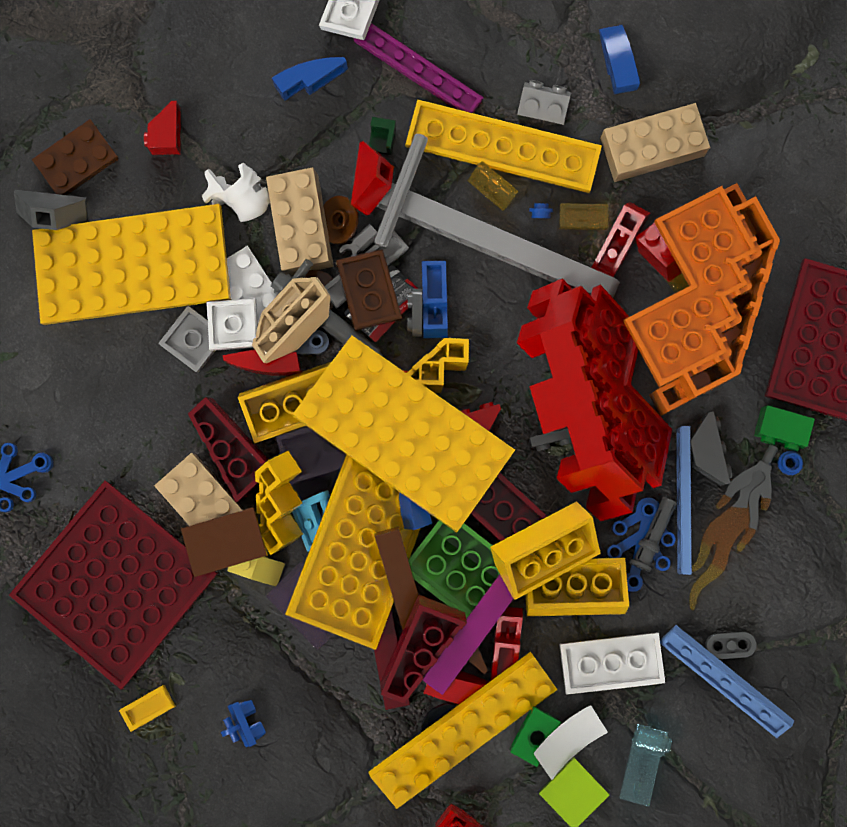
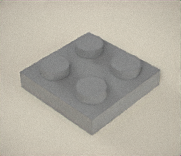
M189 306L185 308L158 343L196 373L200 372L215 352L209 350L208 320Z

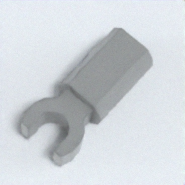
M369 224L351 240V244H345L340 248V254L351 251L352 256H356L360 251L363 252L374 242L377 231Z

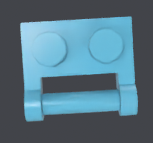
M328 490L303 500L302 504L292 512L296 523L303 533L301 537L307 552L310 551L322 519L316 503L320 502L324 513L330 498Z

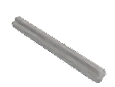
M422 134L414 135L374 240L379 246H388L428 142V138Z

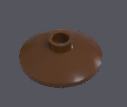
M334 196L327 200L323 207L329 242L342 244L351 239L357 229L358 211L351 205V199L345 196Z

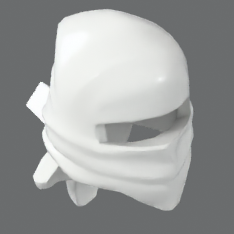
M245 163L238 165L241 177L233 185L226 184L225 177H216L210 169L206 170L205 177L208 181V188L202 195L205 203L213 199L211 201L212 205L227 204L238 215L240 222L255 219L265 213L270 203L269 192L266 187H261L260 182L262 179L257 176V173L252 168L248 167Z

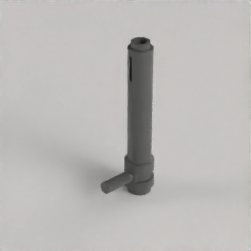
M305 259L294 276H291L289 273L285 274L283 271L280 272L271 284L274 293L278 295L292 279L304 278L313 266V263ZM329 309V317L321 325L323 329L344 345L352 335L383 356L380 352L381 349L361 333L354 331L352 326Z

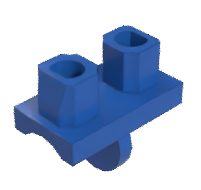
M249 700L228 705V710L235 725H233L230 717L224 719L223 721L227 729L221 731L222 737L230 734L234 743L240 740L236 732L238 730L245 747L257 744L256 740L261 738L266 732L260 721L251 726L246 721L245 717L256 712L253 702Z

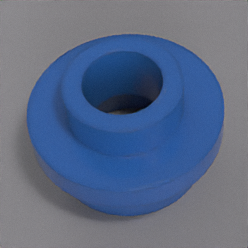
M534 203V208H529V212H532L531 218H551L553 209L549 208V204Z
M795 451L782 453L778 458L780 471L786 475L799 473L803 467L802 457ZM787 459H791L793 461V466L791 468H789L786 465Z

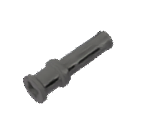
M662 497L645 538L639 541L640 547L635 558L631 559L630 564L644 571H651L650 565L655 554L660 551V539L677 505L675 501Z

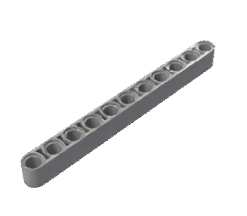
M392 183L391 189L376 207L386 211L396 184ZM410 190L399 217L550 282L563 278L572 289L582 285L590 295L593 287L601 284L611 297L614 298L620 284L617 279Z

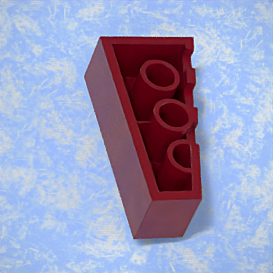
M205 397L188 415L202 441L206 444L212 460L219 468L224 482L231 490L235 502H243L259 487V483L255 481V471L269 459L213 398Z
M418 595L381 680V695L405 703L424 679L427 671L438 661V657L444 649L448 648L458 631L462 630L466 625L465 612Z

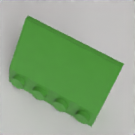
M439 520L408 560L414 580L447 606L465 612L466 618L500 574L495 566L490 548L493 545L465 523L456 533Z

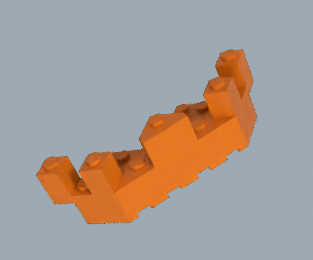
M737 183L726 189L720 186L654 221L689 287L626 318L624 323L656 383L661 387L650 394L660 416L728 382L741 373L743 359L749 346L754 322L758 316L763 292L769 279L773 265L772 262L780 239L757 197L746 200Z

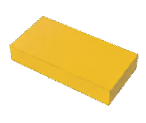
M162 685L119 711L130 732L174 708L176 705L165 685Z

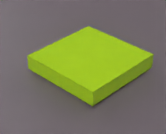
M574 757L557 773L553 780H550L538 792L570 827H578L609 796V793Z

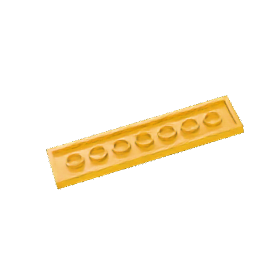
M418 99L405 144L407 148H410L414 135L422 134L428 138L424 152L586 193L591 191L602 145Z
M529 652L368 773L371 779L398 809L531 710L533 706L538 705L554 693L557 688L533 654Z

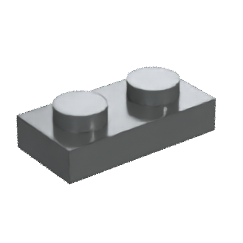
M568 428L528 439L530 449L536 448L537 452L551 449L550 444L560 442L561 446L572 444Z

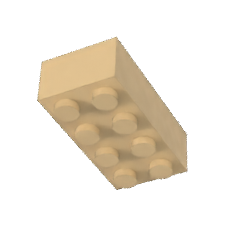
M696 103L606 128L603 130L600 138L614 182L704 157L710 149Z
M314 168L266 177L281 270L285 274L294 275L305 259L313 263L310 270L334 267L319 176Z
M190 453L154 485L189 526L245 510L240 503L235 502L232 494L201 459L193 453Z

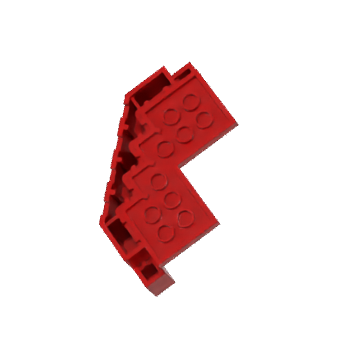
M562 278L532 291L527 308L537 319L522 325L517 344L531 358L546 353L553 378L529 387L543 434L568 427L575 455L561 459L557 479L571 493L590 488L586 508L598 520L604 521L633 513L636 494L643 491L645 480L652 488L662 485L672 428L631 385L639 349L624 323V320L629 317L628 314L601 284L593 287L590 295L582 285L572 289Z

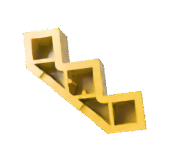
M444 338L431 352L419 360L407 374L432 392L441 393L444 386V370H466L469 363V339Z
M289 451L268 460L255 471V481L259 483V493L256 494L257 513L260 514L261 520L259 526L265 547L270 555L292 544L303 535L298 524L290 514L302 504V501L289 483L302 471Z

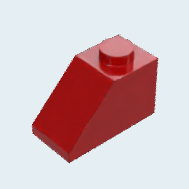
M171 101L148 123V132L144 133V145L152 155L181 154V108L177 101Z

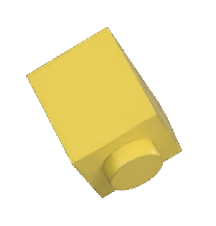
M261 557L228 567L227 571L278 587L285 563L268 557Z

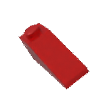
M631 202L625 204L591 268L614 278L636 241L635 237L640 234L650 212Z

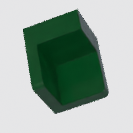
M372 117L369 146L381 154L392 155L396 120Z

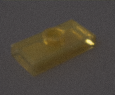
M483 161L477 165L467 180L502 211L507 209L519 192Z

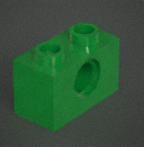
M533 706L509 748L510 752L538 767L540 762L535 757L534 752L559 727L560 720ZM534 731L543 732L544 737L541 742L533 743L530 740V736Z

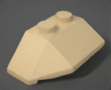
M318 278L292 279L262 311L257 326L256 338L253 339L252 346L263 363H269L298 350L329 317L330 294Z

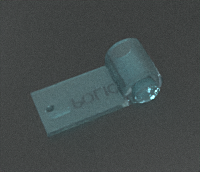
M640 724L637 725L619 799L647 807L650 806L660 757L664 753H669L672 739L668 738V732Z

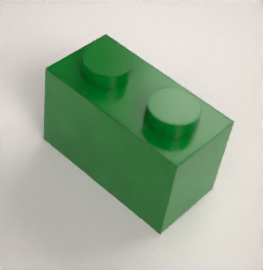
M767 405L761 408L754 436L760 437V441L763 443L775 445V442L785 444V449L799 451V449L808 447L815 419Z

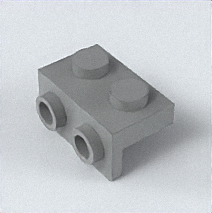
M530 80L529 83L525 82L517 115L564 125L571 94L567 92V88L553 85V88L543 86L544 83Z

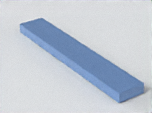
M681 426L676 429L677 573L692 575L690 426Z
M677 625L661 638L660 644L773 736L778 738L793 726L794 720Z

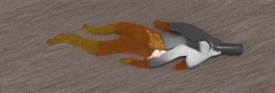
M769 444L762 460L757 461L755 465L739 473L730 481L724 495L717 503L716 508L721 509L739 491L737 500L730 508L715 518L704 533L697 562L691 567L692 571L695 572L704 565L714 543H716V551L707 570L692 586L689 598L691 610L695 609L700 591L711 581L719 577L725 570L730 549L737 536L745 529V534L737 545L736 550L738 552H741L752 539L758 525L759 497L761 498V509H768L772 493L770 477L772 466L770 464L778 451V448L774 445Z

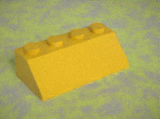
M331 362L239 393L238 400L254 444L306 426L293 417L292 414Z
M577 501L490 547L495 566L514 600L601 554L593 517Z
M625 558L590 559L525 594L527 616L626 614L629 608Z

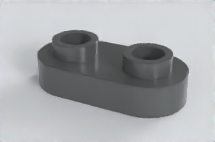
M413 289V293H408V308H412V317H408L407 331L412 332V337H422L423 289Z
M746 632L717 633L707 638L705 649L718 659L749 657L756 650V640L751 634ZM743 639L746 645L740 649L738 642ZM719 641L721 648L716 651L713 645Z

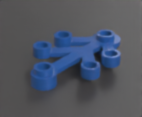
M5 443L1 447L0 490L19 496L24 502H32L36 498V491L33 488H23L10 482L35 471L47 473L53 468L54 461L50 455L38 453L33 457L32 462L7 472L13 457L18 453V448L12 443ZM11 446L13 448V452L10 455H7L6 449L7 447ZM40 458H43L45 461L42 467H39L37 464ZM29 490L31 491V497L26 499L24 494ZM6 497L0 498V511L10 512L14 507L13 500ZM5 500L9 503L7 509L2 508V503Z
M641 499L636 505L635 513L622 521L613 523L612 532L617 536L624 535L628 527L639 521L640 526L636 533L617 545H611L607 548L606 554L609 558H620L623 552L634 545L635 549L632 559L635 558L640 547L638 543L642 538H645L655 513L659 508V503L655 499ZM647 505H650L653 509L650 515L644 511ZM618 523L624 527L621 533L615 530V526ZM665 529L660 543L665 547H670L674 545L676 538L673 533ZM665 535H670L671 537L669 544L663 541ZM613 547L619 551L616 557H612L610 554V550ZM660 551L655 554L653 560L655 561L656 569L660 571L669 569V558L663 556ZM660 559H665L666 561L664 568H660L658 565ZM632 564L630 572L626 573L628 591L636 592L641 589L643 579L640 576L641 569ZM632 577L637 579V585L634 587L629 584V579Z

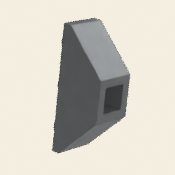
M23 190L14 191L16 213L32 228L59 230L71 226V224H78L88 220L86 197Z
M714 411L703 415L690 436V460L692 468L721 486L730 484L732 471L730 465L725 462L726 445L723 440H720L718 432L721 430L720 420L718 416L715 417Z

